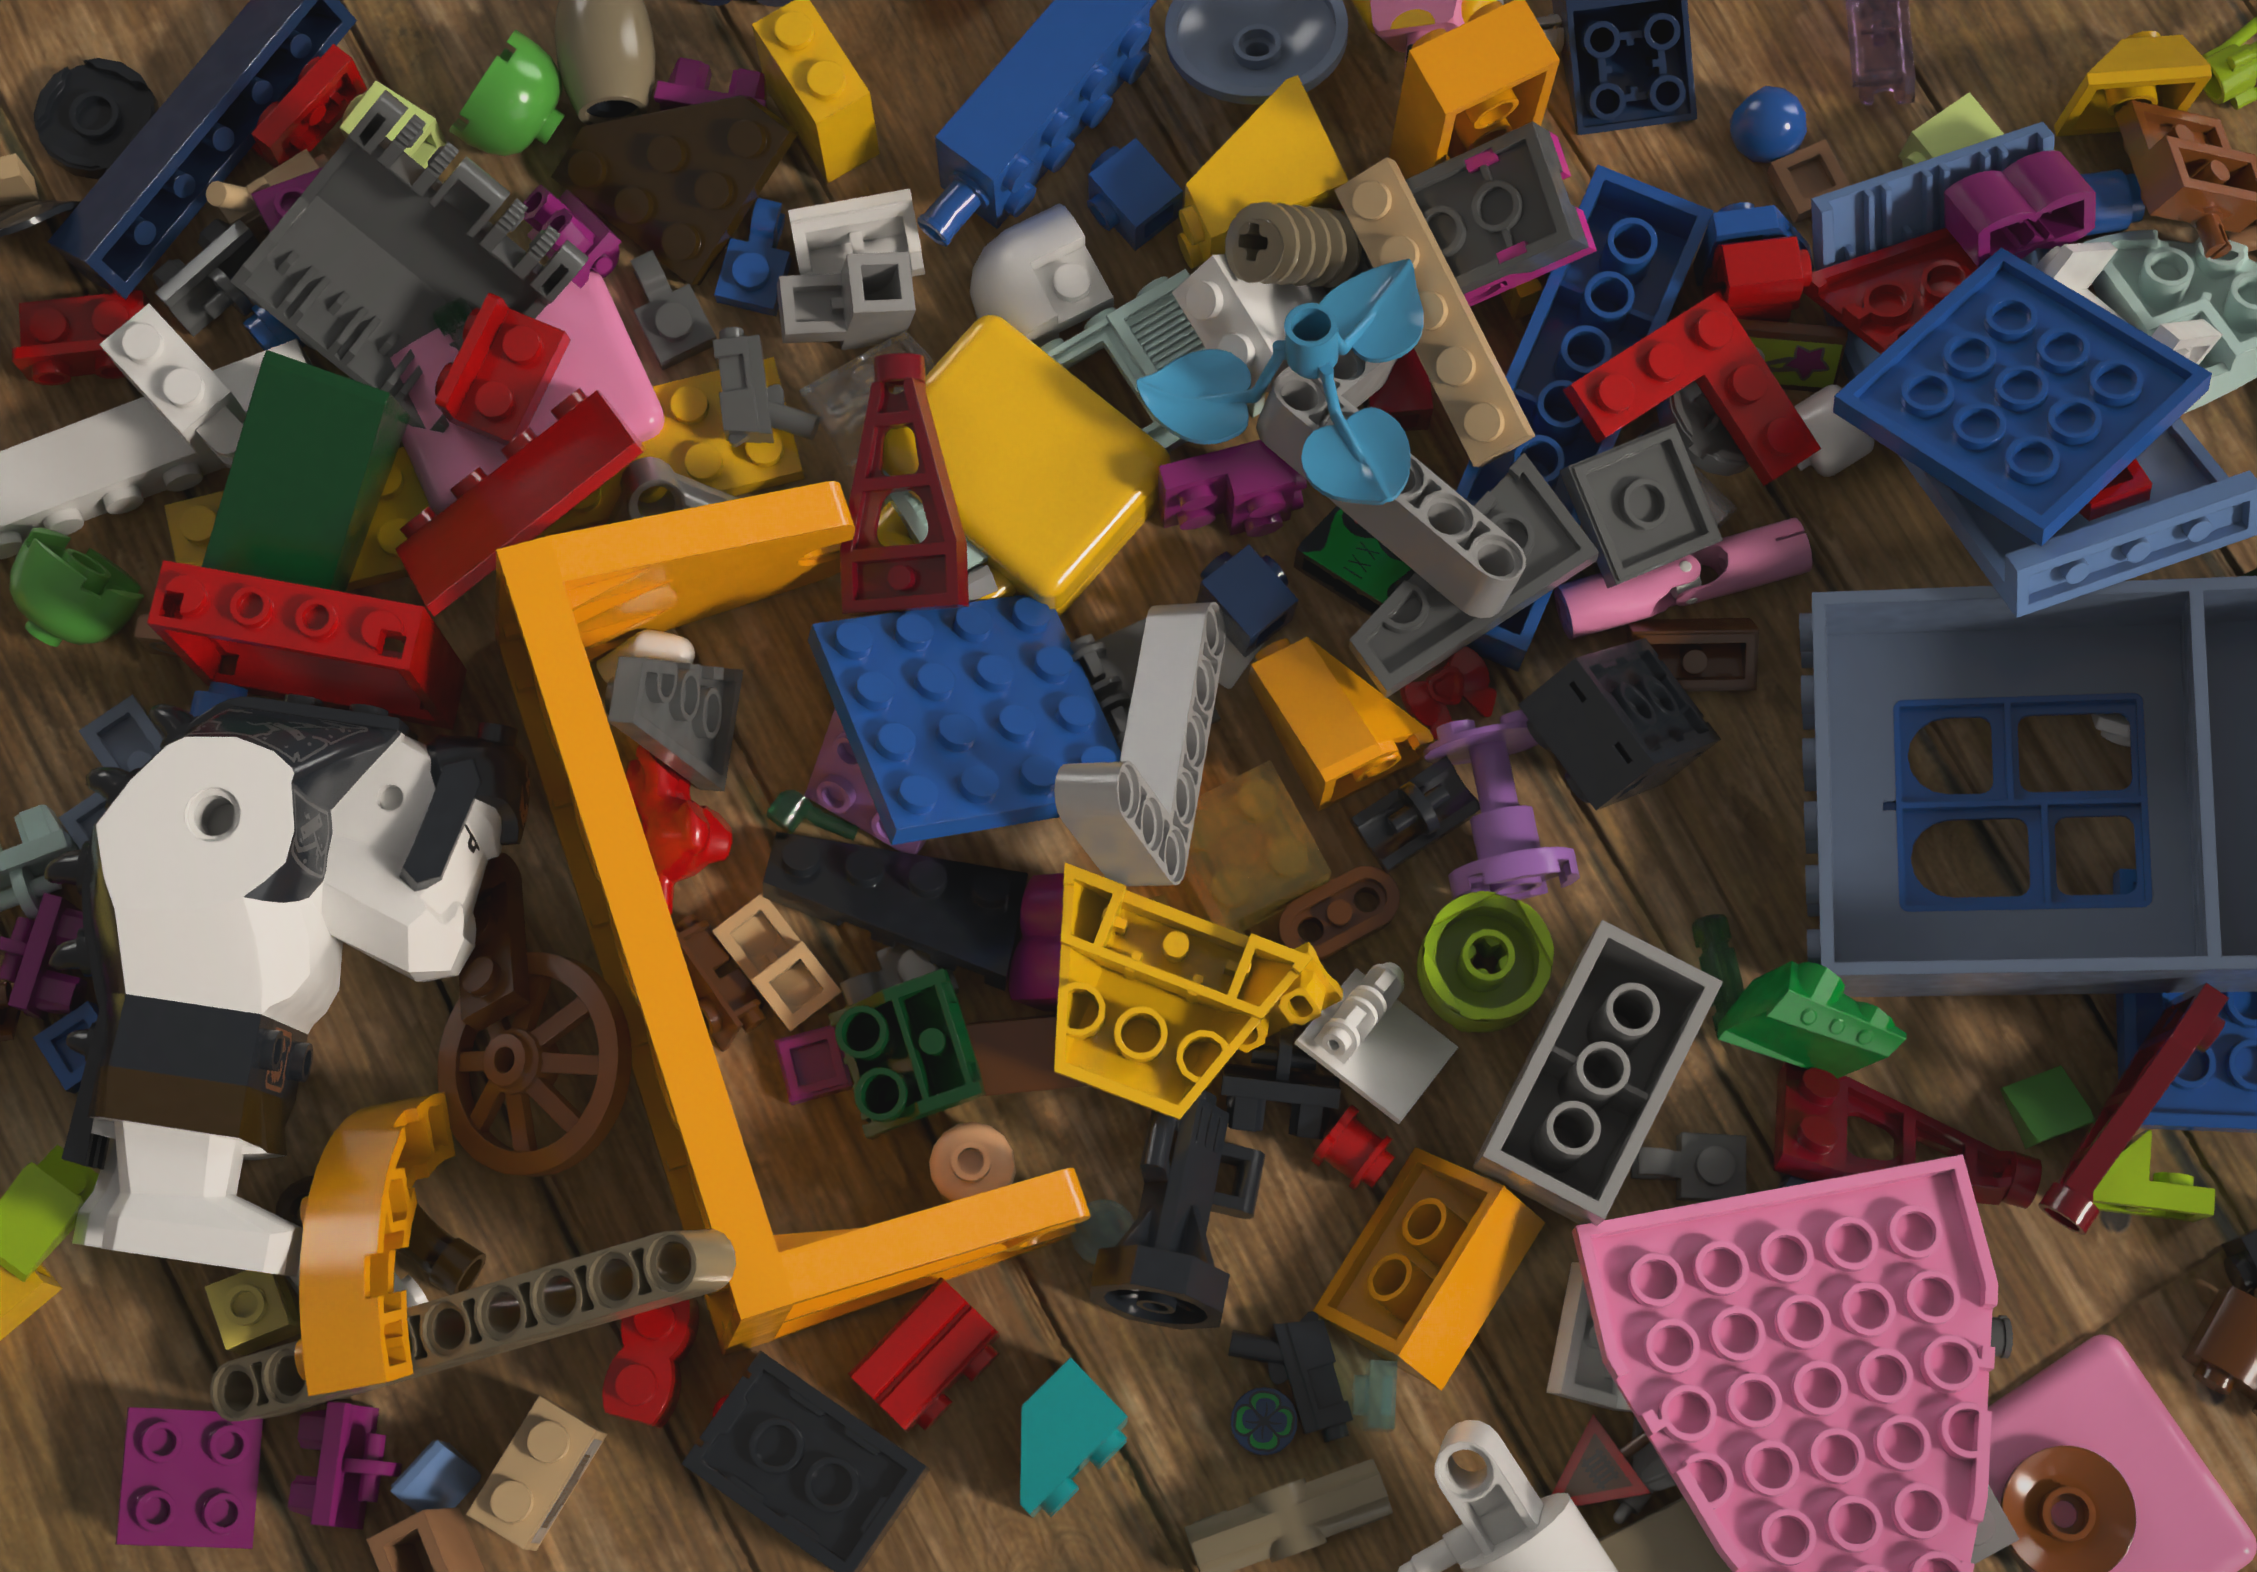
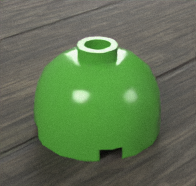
M516 29L507 40L508 44L517 49L515 53L504 48L501 55L496 56L460 111L459 115L467 119L469 123L467 124L458 118L449 129L450 133L468 145L490 155L506 157L521 153L534 139L546 145L565 114L555 108L563 90L561 75L551 56L537 43Z
M43 527L32 528L20 547L12 565L9 585L15 606L29 619L25 629L38 640L54 647H58L62 640L77 645L103 642L117 634L131 619L144 599V594H138L141 589L138 582L118 565L91 548L88 549L86 554L74 549H65L71 539L70 537Z

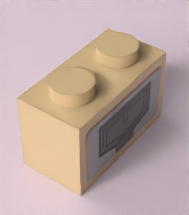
M539 1396L466 1515L523 1550L537 1551L607 1434L552 1400Z

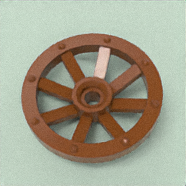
M526 952L530 1004L517 1010L512 1026L507 1016L488 1026L487 1030L491 1038L490 1043L485 1051L472 1052L477 1031L461 1020L459 998L443 1032L438 1056L437 1078L439 1092L445 1091L450 1129L456 1140L471 1157L482 1165L500 1173L541 1177L553 1175L575 1166L588 1157L606 1138L621 1112L627 1095L632 1067V1048L629 1027L622 1006L612 988L596 971L586 964L566 956L544 952ZM552 978L567 985L578 995L576 999L536 1028ZM591 1016L597 1033L599 1055L560 1053L556 1042ZM470 1072H485L489 1080L475 1105L470 1085ZM559 1074L597 1076L594 1091L583 1114L553 1086ZM529 1097L566 1132L558 1141L537 1150ZM505 1098L514 1149L500 1142L489 1131Z

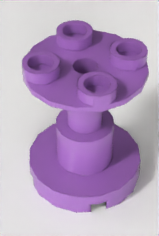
M1522 710L1502 715L1500 717V724L1478 728L1475 727L1473 720H1458L1443 724L1436 728L1438 740L1430 744L1423 751L1428 763L1434 764L1447 756L1453 765L1472 764L1481 809L1480 814L1470 819L1478 860L1456 868L1448 875L1453 900L1477 891L1497 892L1496 894L1507 896L1514 900H1521L1548 893L1546 880L1559 876L1561 888H1564L1580 879L1574 849L1567 847H1541L1532 806L1519 805L1509 755L1538 745L1527 728L1526 722L1528 718Z

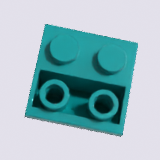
M1071 1357L1022 1405L1020 1505L1032 1518L1041 1509L1050 1517L1055 1515L1079 1490V1486L1072 1479L1090 1461L1098 1470L1102 1468L1127 1442V1437L1121 1430L1127 1425L1128 1416Z

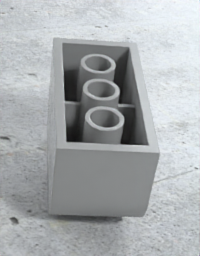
M1602 920L1588 939L1569 973L1478 1153L1472 1169L1580 1225L1593 1223L1598 1226L1605 1220L1723 981Z

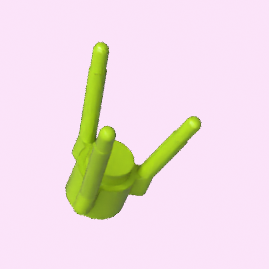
M2257 17L2249 21L2223 44L2202 55L2210 64L2212 77L2203 90L2216 104H2223L2230 100L2233 108L2238 110L2257 100V87H2254L2257 79V41L2251 45L2244 44L2257 33Z

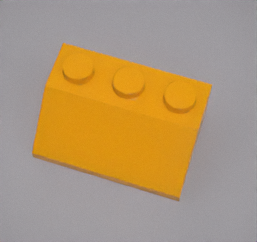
M1415 1147L1313 1311L1318 1314L1320 1319L1393 1366L1442 1391L1545 1222L1504 1185Z

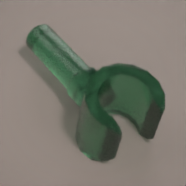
M795 790L781 792L767 810L768 819L790 834L794 833L804 819L814 826L854 841L859 829L852 823L822 812L821 809L814 807L806 797Z

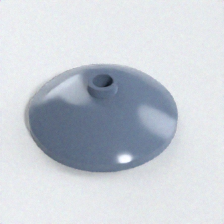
M1173 0L1165 21L1167 53L1174 68L1181 77L1194 88L1211 97L1238 104H1263L1286 79L1296 75L1299 76L1305 91H1310L1335 70L1345 53L1348 41V16L1343 0Z

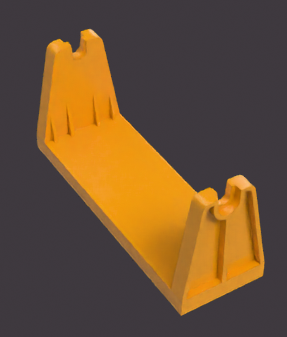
M826 481L575 530L496 549L495 638L602 977L617 996L628 1023L632 1048V1072L682 1230H718L726 1235L735 1250L736 1267L731 1280L720 1290L703 1295L722 1357L933 1286L940 1277L947 1281L1057 1243L1076 1232L1074 1224L1086 1221L1091 1217L1075 1169L1066 1168L864 1228L773 1235L590 663L604 657L639 631L645 629L662 632L829 578L841 571V543L853 540L855 526L841 485L836 481Z

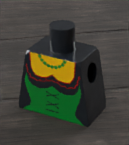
M1338 506L1300 543L1296 550L1294 561L1295 569L1369 616L1375 613L1404 580L1408 581L1415 573L1413 569Z

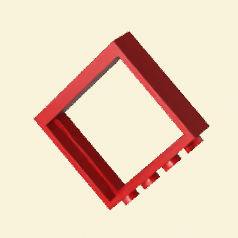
M163 560L147 624L207 686L210 685V682H221L242 687L251 694L284 699L285 694L303 695L324 701L323 707L348 710L349 704L371 705L388 710V716L400 718L402 721L453 730L467 669L424 606ZM386 638L401 640L404 644L403 653L383 649ZM227 655L238 657L234 676L220 673L223 659L227 658Z

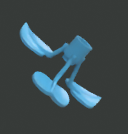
M1405 259L1370 269L1331 290L1319 304L1305 303L1292 309L1284 322L1285 340H1277L1273 343V354L1253 388H1251V373L1247 365L1237 356L1220 349L1199 350L1175 359L1151 375L1137 379V391L1144 406L1154 420L1164 429L1183 440L1204 445L1226 442L1241 435L1246 430L1249 422L1246 404L1256 403L1262 398L1283 360H1286L1289 367L1301 377L1321 379L1329 415L1334 424L1320 427L1313 431L1303 445L1301 462L1308 482L1322 495L1337 501L1367 505H1383L1386 502L1394 501L1406 486L1410 474L1411 454L1406 433L1395 418L1379 408L1369 407L1361 409L1346 420L1341 411L1333 368L1338 361V356L1346 355L1351 349L1360 359L1366 362L1383 363L1404 356L1417 345L1424 328V311L1416 285L1413 263L1410 259Z

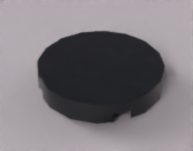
M94 58L84 60L85 65L76 66L71 70L67 66L54 74L39 93L33 115L39 140L55 164L75 176L100 179L158 111L159 106L157 99L138 72L119 61Z

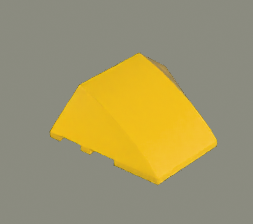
M1065 862L1054 1072L1180 1120L1312 960L1313 956L1252 933L1248 937L1126 890V885Z

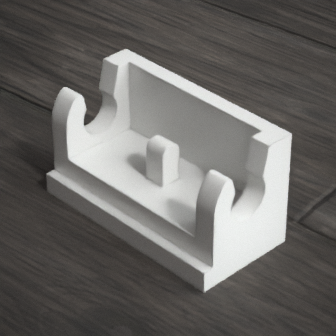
M910 189L788 210L800 275L841 274L847 254L909 252L912 277L925 274Z

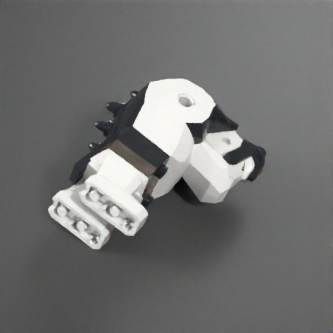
M285 694L283 701L241 696L227 699L196 717L177 706L158 704L149 711V719L159 729L164 739L160 744L161 750L142 768H136L131 772L117 767H98L92 769L86 775V785L88 788L107 800L105 812L93 825L90 840L85 841L81 849L65 852L50 861L45 868L44 878L50 883L76 885L78 893L82 895L83 928H79L77 938L58 945L50 956L48 965L56 970L80 969L85 977L92 976L100 1009L97 1021L92 1023L90 1028L75 1030L69 1033L66 1039V1044L71 1050L85 1056L86 1065L62 1159L86 1167L101 1169L94 1191L78 1211L72 1244L297 1277L303 1228L236 1196L243 1160H260L287 1156L285 1126L296 1101L299 1082L307 1081L312 1066L313 1046L311 1043H306L312 1026L326 1014L339 991L343 942L416 982H427L458 976L475 948L476 923L473 910L488 859L498 857L501 853L502 845L520 844L527 820L530 801V776L527 761L516 748L518 729L502 724L482 722L479 723L477 737L439 734L425 745L418 741V735L400 718L388 716L389 711L386 709L365 704H349L348 710L323 707L324 701L296 694Z

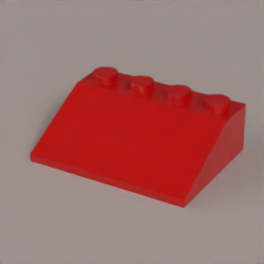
M581 388L574 391L550 411L558 420L539 436L530 427L500 450L507 459L505 463L488 476L481 467H478L450 489L457 500L437 515L429 506L400 529L407 540L396 547L395 550L425 606L434 617L496 569V549L533 540L647 450L600 390H596L588 397Z

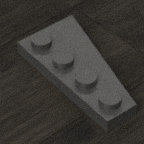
M1525 453L1513 463L1507 475L1491 492L1487 491L1474 505L1477 510L1516 541L1523 549L1526 557L1525 570L1500 613L1490 618L1470 616L1461 611L1415 572L1408 581H1403L1349 639V649L1385 699L1597 561L1599 551Z
M619 656L616 675L609 680L605 692V707L609 715L608 722L700 790L725 791L743 670Z

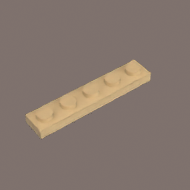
M1386 157L1335 189L1334 191L1373 268L1405 259H1410L1413 263L1416 285L1424 311L1422 336L1414 349L1473 466L1484 467L1534 438L1535 434L1396 161Z

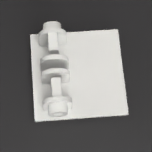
M1386 962L1374 965L1366 975L1356 968L1341 986L1343 989L1342 1001L1322 1010L1321 1016L1314 1019L1294 1044L1393 1121L1400 1124L1457 1050L1458 1046L1397 1000L1404 989V973L1395 963Z

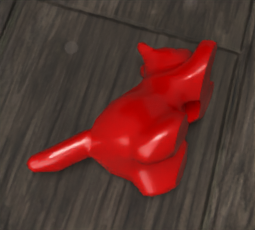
M638 745L636 748L637 759H633L628 763L625 775L636 810L643 825L644 835L670 915H672L674 886L676 882L695 876L710 863L725 861L729 856L733 843L732 828L718 812L710 809L707 805L699 806L695 801L691 800L690 781L641 745Z

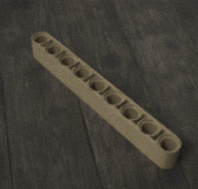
M715 1229L665 1231L407 1308L409 1342L414 1372L412 1375L386 1383L308 1396L306 1381L300 1377L295 1364L294 1353L297 1343L295 1341L231 1360L221 1365L213 1375L210 1385L211 1401L216 1412L228 1421L285 1416L328 1402L716 1292L728 1284L733 1277L736 1267L735 1250L726 1235ZM689 1254L691 1256V1270L688 1266ZM631 1273H633V1285L631 1281Z

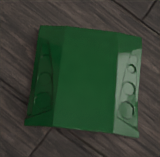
M942 968L885 988L855 1004L828 1014L831 1027L836 1028V1041L846 1056L843 1058L844 1064L849 1066L854 1082L852 1090L855 1103L862 1113L860 1114L861 1119L868 1122L862 1125L867 1139H876L881 1134L907 1123L967 1103L986 1094L963 1014L946 969Z

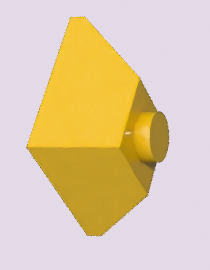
M2156 31L2134 33L2125 39H2121L2086 74L2055 123L2056 136L2120 132L2115 113L2130 100L2187 112L2211 79V66L2183 35L2161 36Z

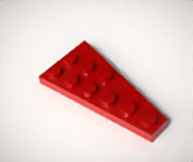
M1943 228L1812 272L1811 285L1803 287V293L1879 354H1882L1978 267L1948 229ZM2134 459L2078 513L2090 521L2149 501L2152 482L2138 461Z

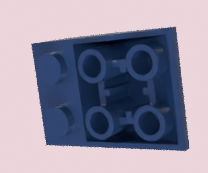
M1552 0L1553 13L1558 14L1562 20L1561 25L1556 26V29L1564 27V45L1561 55L1577 135L1697 119L1687 0Z

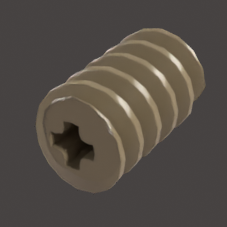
M1259 202L1252 203L1239 211L1230 223L1225 239V255L1230 270L1238 279L1247 283L1261 282L1263 284L1277 283L1279 285L1292 284L1294 286L1307 285L1310 287L1325 286L1326 288L1339 286L1352 277L1359 266L1362 245L1347 215L1342 211L1328 207H1305L1285 203Z

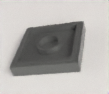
M1675 423L1559 470L1582 528L1599 551L1596 562L1607 588L1616 586L1723 541Z

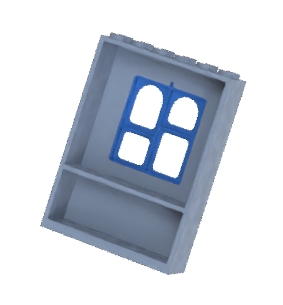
M2257 576L2123 581L2019 618L2014 616L1993 586L1812 592V613H1799L1801 667L1814 668V675L1801 676L1803 730L1815 729V738H1802L1805 792L1817 791V801H1804L1806 854H1818V865H1805L1808 917L1820 916V929H1807L1808 962L1823 965L1839 976L1845 985L1844 994L1849 997L2186 993L2204 983H2208L2220 992H2257ZM2121 714L2128 720L2132 781L2127 788L2103 791L2028 792L2021 786L2019 777L2018 724L2023 718L2029 716ZM1982 718L1986 720L1991 727L1993 785L1991 789L1981 794H1944L1933 792L1921 785L1911 772L1908 761L1910 743L1917 732L1929 723L1943 719ZM2125 817L2129 819L2134 826L2137 881L2135 889L2128 894L2066 895L2062 893L2057 886L2055 825L2057 822L2064 818ZM2016 819L2024 822L2027 826L2030 887L2024 895L1959 898L1940 896L1923 887L1914 874L1911 863L1913 845L1921 833L1934 824L1958 820Z

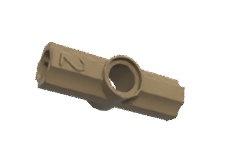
M1370 1459L1306 1482L1305 1478L1263 1492L1248 1498L1249 1504L1195 1521L1194 1524L1186 1526L1184 1529L1199 1572H1233L1269 1558L1271 1563L1325 1544L1328 1542L1326 1537L1383 1519L1384 1516L1392 1514L1393 1511L1374 1459Z

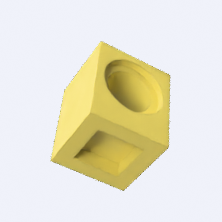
M246 1270L205 1286L226 1350L247 1355L301 1334L300 1308L293 1287L284 1275Z

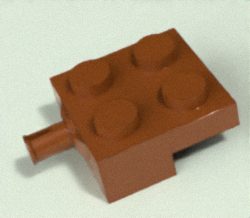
M2130 100L2115 113V117L2123 137L2124 150L2131 160L2141 189V199L2147 207L2149 215L2192 224L2193 228L2198 231L2206 258L2217 259L2225 256L2232 249L2225 230L2240 233L2257 219L2256 154L2232 150L2220 119Z

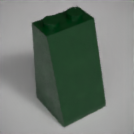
M266 350L202 567L346 592L408 425L410 415L389 392Z

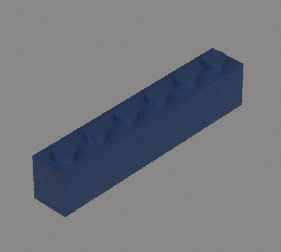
M250 0L48 240V243L88 280L126 299L207 202L206 190L209 184L214 181L224 182L256 143L251 133L257 128V122L263 111L270 104L281 101L298 83L302 69L310 60L315 57H322L333 44L337 46L356 23L355 17L339 0Z

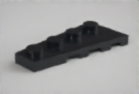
M776 831L763 879V897L836 926H840L844 922L870 931L871 939L892 948H895L899 942L930 954V962L954 972L957 966L984 975L985 984L1005 991L1020 923V909L1024 891L1027 887L1028 873Z

